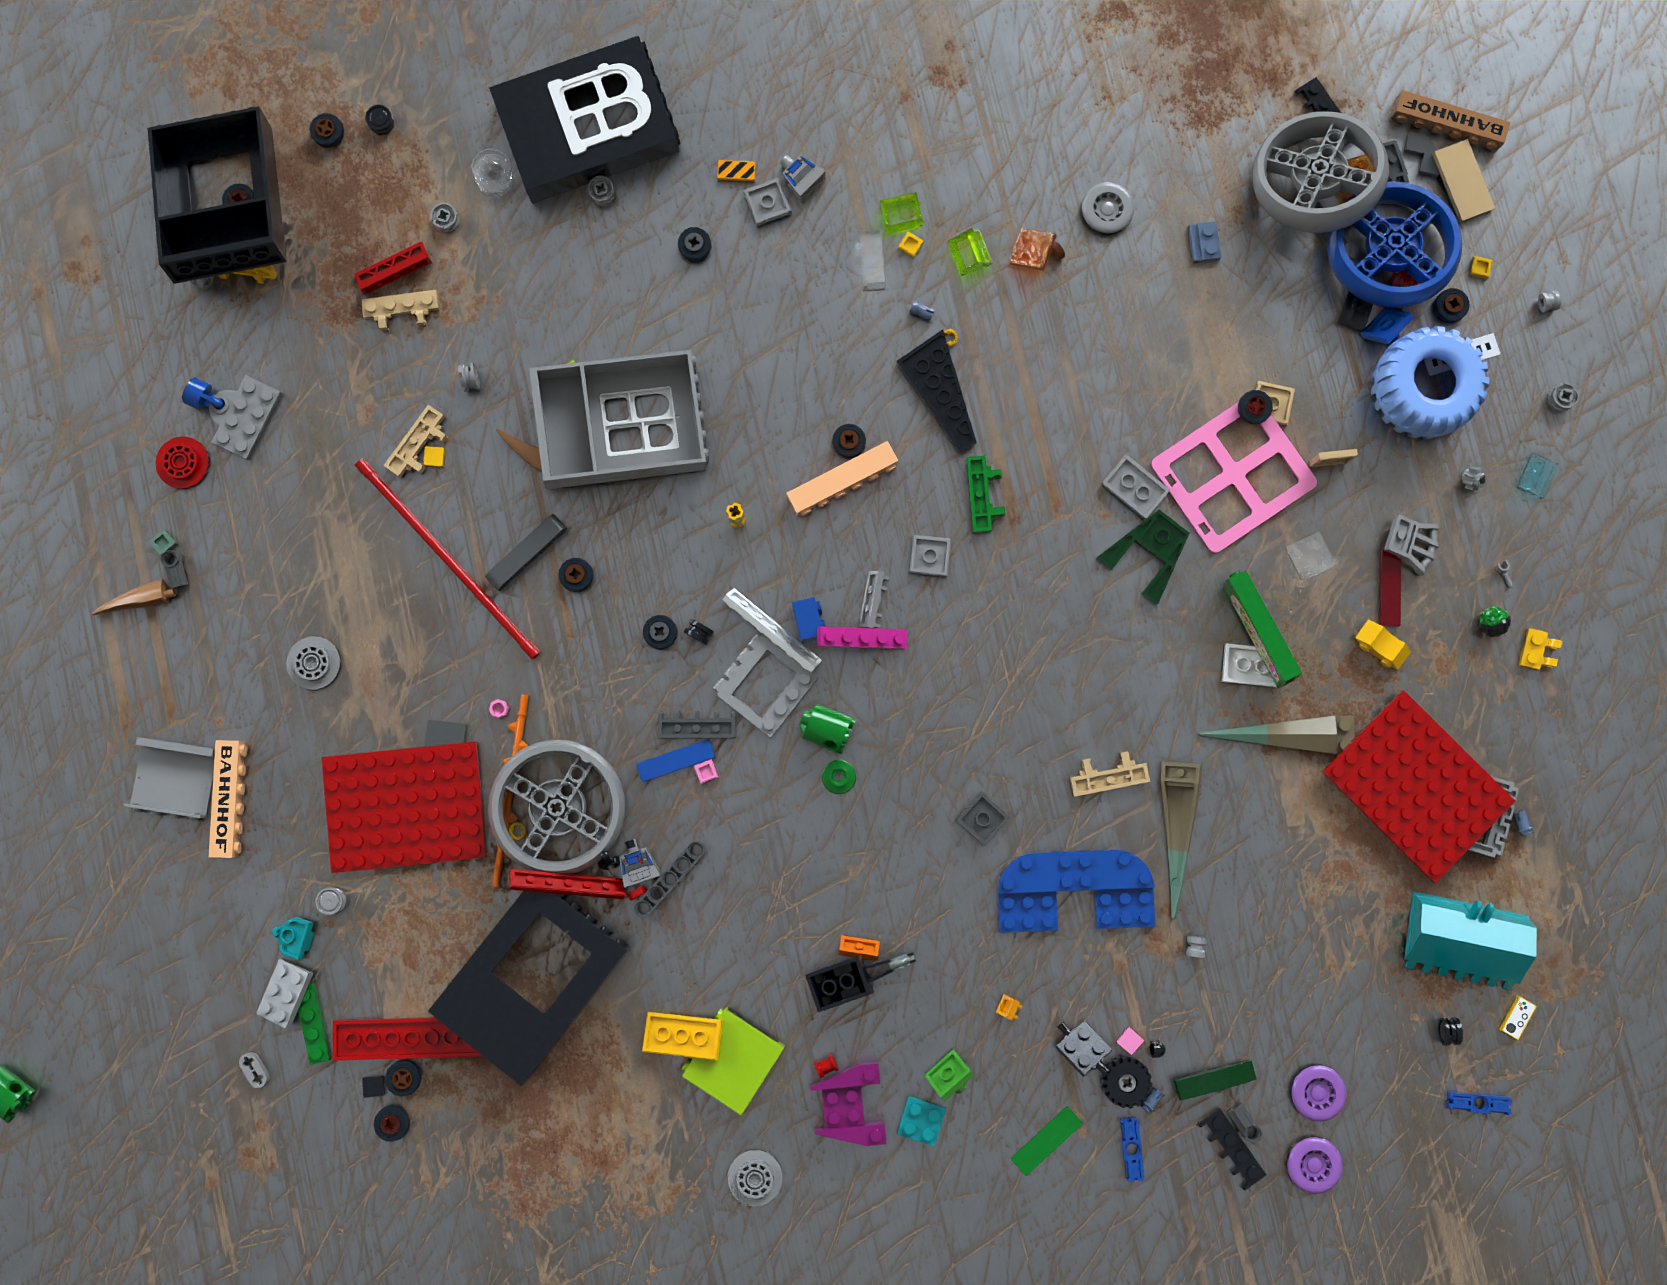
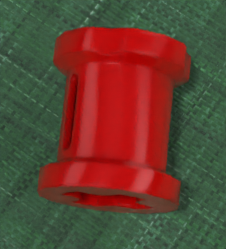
M832 1054L820 1062H814L820 1078H823L829 1072L839 1070Z

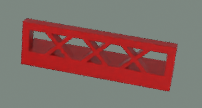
M421 241L355 273L354 276L361 292L367 295L432 263ZM421 248L422 252L412 256L415 250ZM399 258H404V259H405V260H403V261H401V262L395 264L396 261H397V259H399ZM383 266L389 267V268H387V269H385V270L379 272V269H380L381 267H383ZM366 274L372 275L363 281L360 278Z

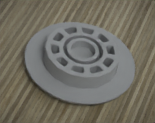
M1108 182L1100 183L1092 187L1084 196L1082 213L1088 225L1096 231L1115 233L1130 223L1134 214V203L1131 195L1122 186Z
M317 636L306 637L298 641L289 651L286 664L287 671L293 682L302 688L310 690L323 688L330 684L338 674L340 667L339 653L335 646L327 639Z
M750 1150L740 1154L732 1162L728 1171V1185L731 1193L739 1202L748 1206H762L771 1202L778 1195L782 1186L783 1175L779 1163L772 1155L764 1151Z

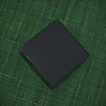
M383 1075L362 1078L363 1098L385 1095Z

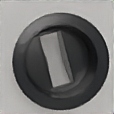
M1150 1043V1055L1152 1058H1159L1165 1054L1166 1049L1162 1043Z

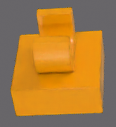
M1003 994L996 1012L1010 1020H1013V1018L1017 1019L1018 1016L1015 1013L1017 1008L1022 1009V1005H1020L1019 1001Z

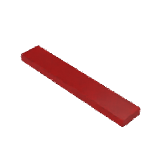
M510 869L509 890L624 899L626 896L623 879Z

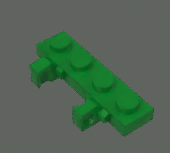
M986 455L967 457L973 533L992 532L991 521H996V517L1005 516V507H993V503H990L988 484H991V480L1002 479L1001 469L991 470V466H986Z

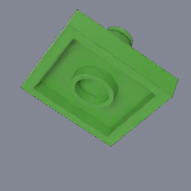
M953 1049L924 1076L945 1102L955 1092L958 1094L962 1093L960 1088L965 1090V1083L974 1074Z

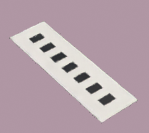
M1494 333L1472 339L1471 345L1475 350L1479 348L1483 353L1480 357L1481 360L1500 355ZM1438 358L1424 360L1429 376L1451 370L1447 363Z

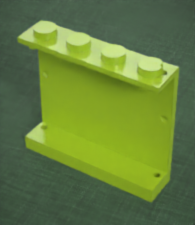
M726 1007L724 1011L720 1009L714 1018L716 1020H723L718 1061L693 1058L690 1061L688 1059L682 1068L685 1071L682 1077L742 1115L785 1045L779 1041L777 1043L730 1012L729 1008Z

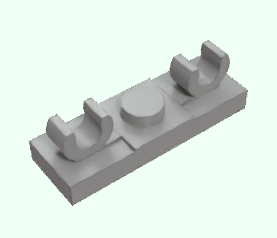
M882 571L868 572L858 627L879 628L881 626L875 623L876 617L882 618V614L877 613L881 603V590H887V587H884L882 582L883 580H889V577L884 576Z

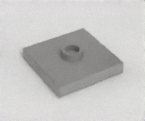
M779 178L743 190L756 226L792 214Z
M913 535L909 573L947 577L951 539Z

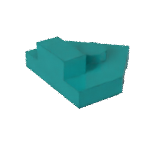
M293 917L281 926L272 929L271 931L279 943L281 954L296 960H302L304 952L309 951L315 932L311 930L314 922Z

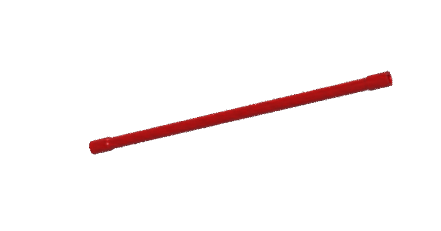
M363 458L357 461L355 467L379 490L520 645L521 649L532 660L540 654V651L507 618L380 479L374 469Z

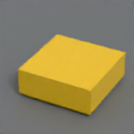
M907 232L898 249L914 258L924 241Z
M1474 256L1471 261L1469 276L1487 280L1490 276L1493 260Z
M425 446L423 465L444 467L445 448Z

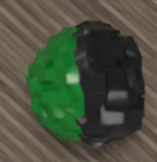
M1495 606L1485 609L1479 617V627L1486 636H1501L1508 631L1511 625V617L1508 613Z

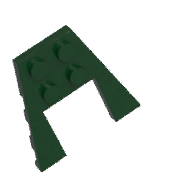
M1159 509L1100 554L1097 559L1112 570L1136 540L1165 563L1142 592L1144 596L1158 605L1190 532Z

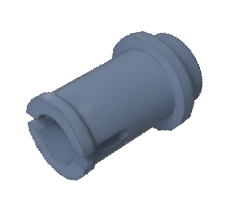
M914 301L909 312L913 313L912 315L916 314L930 321L934 309L919 304L920 301Z
M1526 810L1513 813L1519 828L1518 833L1520 832L1521 836L1533 833V826L1530 825Z
M1154 1087L1145 1102L1142 1101L1141 1107L1150 1114L1152 1111H1155L1154 1108L1165 1095Z

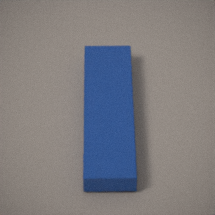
M710 739L637 763L636 765L642 782L715 758Z

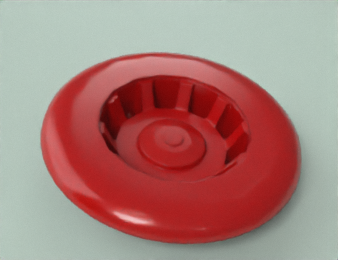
M180 436L172 438L164 443L157 453L156 471L161 480L171 487H191L197 484L207 472V452L200 442L191 437Z

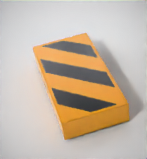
M718 160L717 179L722 181L755 182L756 162Z

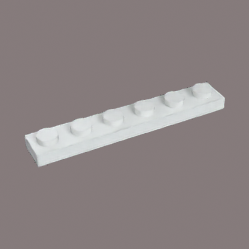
M735 588L722 599L731 609L738 612L744 620L749 621L759 632L766 635L775 645L782 648L788 656L799 662L804 669L812 672L821 663L822 660Z

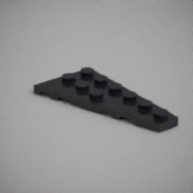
M942 329L901 357L896 363L957 450L962 454L974 446L977 441L962 396L944 330Z

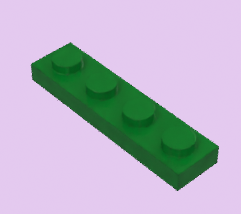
M315 983L308 985L298 1009L310 1065L331 1060Z

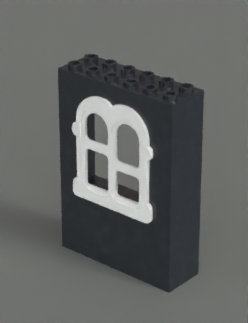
M639 35L489 87L522 182L532 204L587 185L596 176L610 177L679 152L678 145L681 143L677 128L674 126L664 93L661 91L660 82L655 74L652 60L649 58L645 41L641 42ZM612 74L624 76L628 84L625 92L608 98L601 79ZM593 82L600 99L599 102L570 111L564 97V92ZM623 102L634 104L638 110V115L633 122L612 130L608 128L603 115L605 108ZM593 113L597 118L601 132L598 135L582 140L579 138L574 120Z

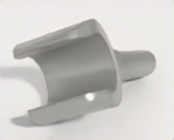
M1504 560L1503 565L1505 569L1501 568L1499 563L1495 569L1503 575L1510 588L1513 586L1507 571L1510 568V564Z

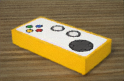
M1517 996L1499 1030L1519 1040L1537 1006L1521 996Z

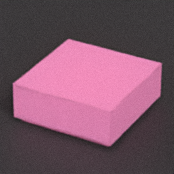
M712 759L694 766L700 784L719 777Z
M1128 1027L1116 1042L1132 1055L1144 1040Z

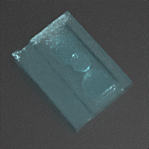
M1534 452L1531 453L1516 488L1533 496H1538L1540 499L1545 498L1559 464L1551 462V460Z

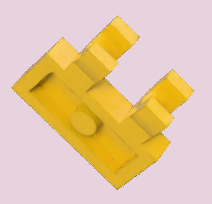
M1528 628L1518 666L1534 670H1540L1541 666L1548 668L1557 667L1558 659L1543 657L1545 647L1553 650L1561 649L1562 641L1548 639L1547 632Z

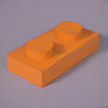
M841 935L838 955L848 957L862 955L863 959L877 961L880 941Z

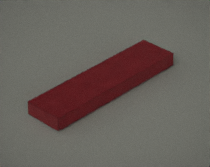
M1381 550L1379 625L1399 627L1401 626V559L1394 554Z

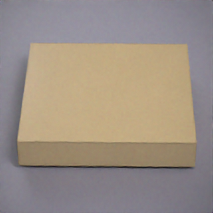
M1257 381L1255 390L1265 392L1272 400L1273 410L1271 415L1279 425L1287 426L1295 388Z
M1357 449L1318 453L1309 460V466L1313 468L1347 464L1358 456Z

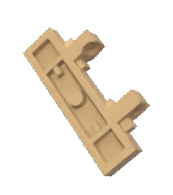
M437 290L361 299L363 318L365 320L374 319L375 322L378 321L381 331L389 330L387 327L388 318H392V316L416 315L418 318L417 325L425 326V315H429V311L440 310Z
M427 405L383 466L400 478L406 470L411 472L413 468L422 474L426 467L417 462L419 458L417 455L429 439L432 440L435 437L442 443L446 442L448 437L440 431L443 427L439 425L445 416L430 405Z
M1128 751L1119 752L1122 760L1120 761L1121 764L1117 765L1118 768L1098 772L1097 769L1093 770L1091 767L1090 758L1081 760L1083 770L1079 771L1080 775L1070 777L1073 796L1076 797L1150 782L1147 763L1135 764V760L1130 761Z

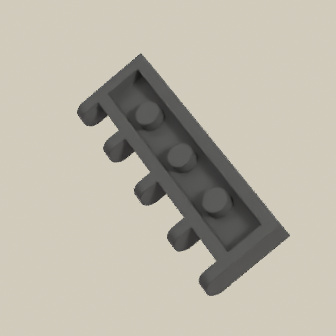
M658 711V738H736V711H732L731 718L718 719V711H714V719H699V711H695V719H680V711H676V719H663V711Z

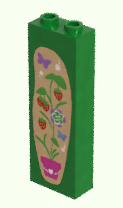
M1247 571L1232 573L1229 576L1230 578L1226 580L1227 583L1223 589L1279 689L1295 681L1302 672Z

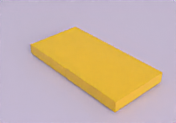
M647 1012L642 1052L718 1061L723 1020Z

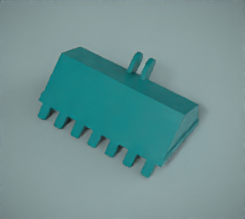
M1413 891L1404 960H1407L1405 964L1406 969L1412 970L1416 963H1422L1421 969L1425 973H1429L1432 967L1436 966L1440 967L1438 970L1439 976H1446L1449 969L1456 971L1454 978L1462 980L1466 973L1472 974L1470 978L1472 983H1478L1482 976L1488 977L1487 986L1494 987L1498 980L1505 981L1503 985L1505 990H1511L1515 983L1520 984L1524 975L1537 956V928L1530 921L1528 915L1496 909L1494 904L1488 903L1487 906H1482V902L1477 900L1472 904Z

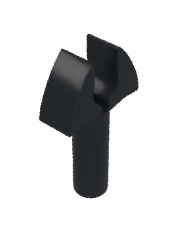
M601 852L602 860L598 862L600 869L608 870V865L614 866V868L619 866V856L610 857L608 852Z

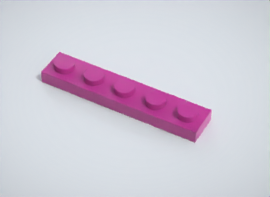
M819 626L817 627V646L907 649V630Z

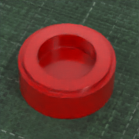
M642 885L628 893L627 896L632 901L646 893L647 890Z

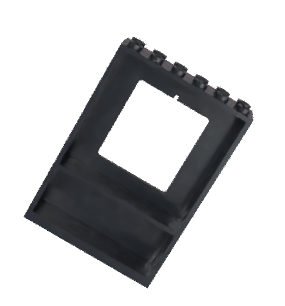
M259 106L147 128L158 263L173 284L287 262L273 133L269 122ZM249 152L254 199L192 211L188 165L218 158L217 155L221 158Z
M523 891L428 1010L431 1015L520 1086L527 1083L630 951L626 948L628 944L621 938L615 939L611 936L613 932L603 925L602 927L597 925L598 920L588 913L586 915L581 912L583 908L574 901L569 903L566 900L568 896L565 894ZM539 913L564 932L568 929L569 932L567 934L591 953L590 957L546 1013L539 1011L493 974V970Z

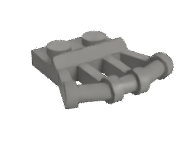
M1397 514L1394 516L1384 550L1398 556L1400 559H1405L1417 574L1424 575L1428 565L1435 560V550L1438 549L1440 544L1437 536L1439 524L1418 523ZM1418 529L1429 530L1430 538L1417 533ZM1415 540L1428 546L1427 551L1415 546ZM1411 552L1424 558L1420 563Z

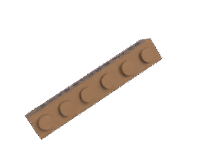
M1404 90L1397 96L1391 118L1396 119L1397 122L1413 124L1417 128L1430 129L1437 134L1450 135L1453 139H1468L1470 144H1480L1490 150H1498L1505 143L1511 123Z

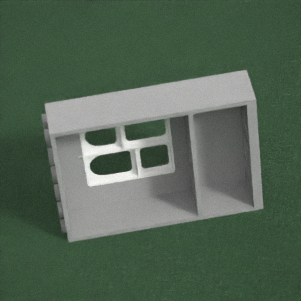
M691 350L529 368L542 476L546 489L703 471L706 464H709L708 448L704 449V446H706V432L701 429L704 427L703 411H699L701 409V395L696 393V391H699L698 374H694L696 373L695 356H691ZM661 394L668 399L669 409L664 415L647 418L637 417L635 407L636 396ZM626 398L629 418L622 421H607L605 400ZM655 424L669 426L673 431L671 443L662 447H651L648 427ZM630 427L640 428L642 438L641 449L620 452L611 451L608 435L610 430Z

